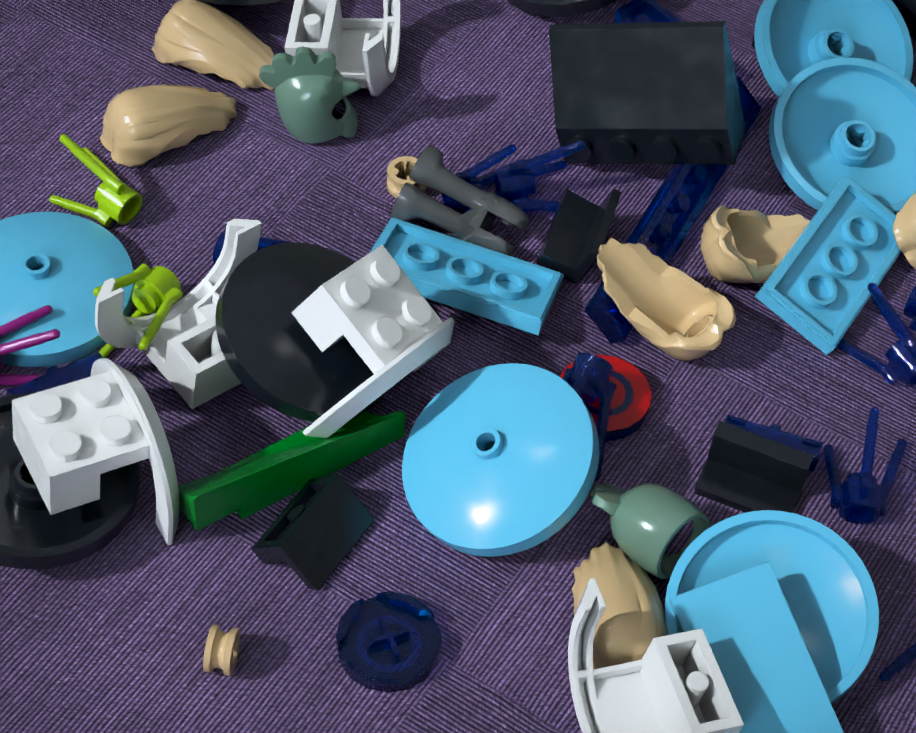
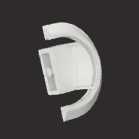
M295 0L285 43V53L295 56L297 48L302 46L309 47L316 55L323 52H331L336 56V69L343 77L358 82L361 88H368L372 96H379L392 83L397 72L401 39V0H383V18H342L340 0Z
M235 218L227 222L224 245L215 265L190 293L173 305L153 341L143 351L191 409L241 383L231 370L221 351L217 338L215 315L219 295L235 268L258 249L262 225L259 220ZM110 278L104 281L96 298V330L100 337L111 346L137 348L156 313L143 317L124 316V290L122 288L115 290L116 281L114 278Z
M383 245L322 284L292 312L293 316L321 352H324L345 337L374 374L302 431L303 434L311 437L328 438L412 371H417L451 343L454 319L450 317L443 322Z
M101 358L93 363L90 377L12 400L13 439L50 515L99 500L100 474L149 458L156 492L155 523L167 546L173 543L179 519V489L175 466L167 437L156 409L142 384L131 372L107 358Z
M595 578L589 579L571 625L568 643L570 687L582 733H739L744 723L702 628L653 638L642 660L593 669L594 635L606 604Z

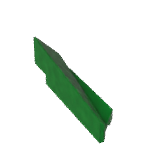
M403 411L385 416L364 413L349 420L328 438L305 436L302 432L306 429L304 428L215 474L178 486L179 507L196 531L234 512H237L243 520L301 490L309 479L326 477L405 436L406 415Z

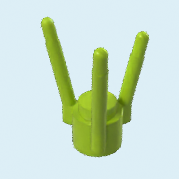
M62 134L59 138L61 143L103 181L94 195V200L98 203V209L56 195L50 196L49 201L70 211L94 218L105 227H108L113 220L121 225H125L133 220L142 207L143 196L122 182L88 148H81L66 134Z
M143 263L133 272L115 279V290L135 283L132 301L138 309L131 317H143L153 312L156 313L138 344L139 349L142 351L148 348L173 305L183 296L180 282L171 270L163 266H155L150 270ZM102 285L96 287L93 290V294L96 297L98 296ZM106 344L98 352V358H107L117 347Z

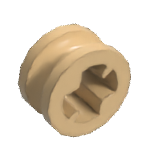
M412 156L397 157L387 166V189L395 198L398 197L406 182L421 189L423 192L425 191V186L417 184L409 178L417 158Z
M212 624L204 651V672L212 673L214 669L220 668L225 676H232L240 646L241 634L239 628L232 627L229 632H223L220 625Z

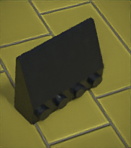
M725 21L553 24L550 26L549 39L555 128L565 163L735 164L746 133V126Z

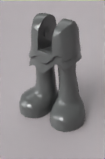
M430 144L427 145L412 168L409 176L410 180L443 193L472 210L461 214L406 182L396 199L389 220L396 218L410 223L415 219H421L451 232L452 234L449 235L451 237L512 256L516 247L503 240L502 237L491 234L489 231L494 221L498 219L507 226L525 232L530 222L527 214L506 198L500 197L497 193L483 191L452 173L444 166L443 153L438 148Z

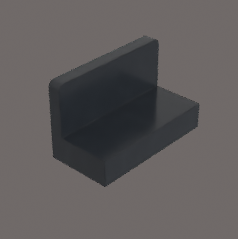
M613 188L603 202L597 206L567 189L559 200L536 263L542 267L564 274L563 278L576 284L597 259L598 249L600 245L604 244L622 192Z
M719 421L712 438L708 458L697 480L694 491L697 495L745 513L761 510L793 513L814 455Z
M340 475L311 478L251 549L263 564L287 562L309 589H319L373 522V517Z

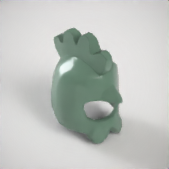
M302 46L297 48L295 56L287 53H277L273 56L272 65H264L260 68L259 78L265 84L274 88L279 115L285 128L294 138L301 142L313 144L323 143L340 135L346 139L353 138L356 135L357 117L359 114L345 96L359 90L361 86L358 82L341 75L336 69V56L333 53L323 52L316 55L309 47ZM337 103L342 104L345 109V114L341 119H335L332 115V110Z
M603 482L602 485L594 484L589 493L592 497L591 502L610 514L612 536L619 547L641 568L660 579H670L672 571L685 549L695 538L711 527L707 516L694 503L672 489L656 483H646L635 486L630 490H624ZM692 520L694 529L686 546L677 554H664L667 545L674 535Z

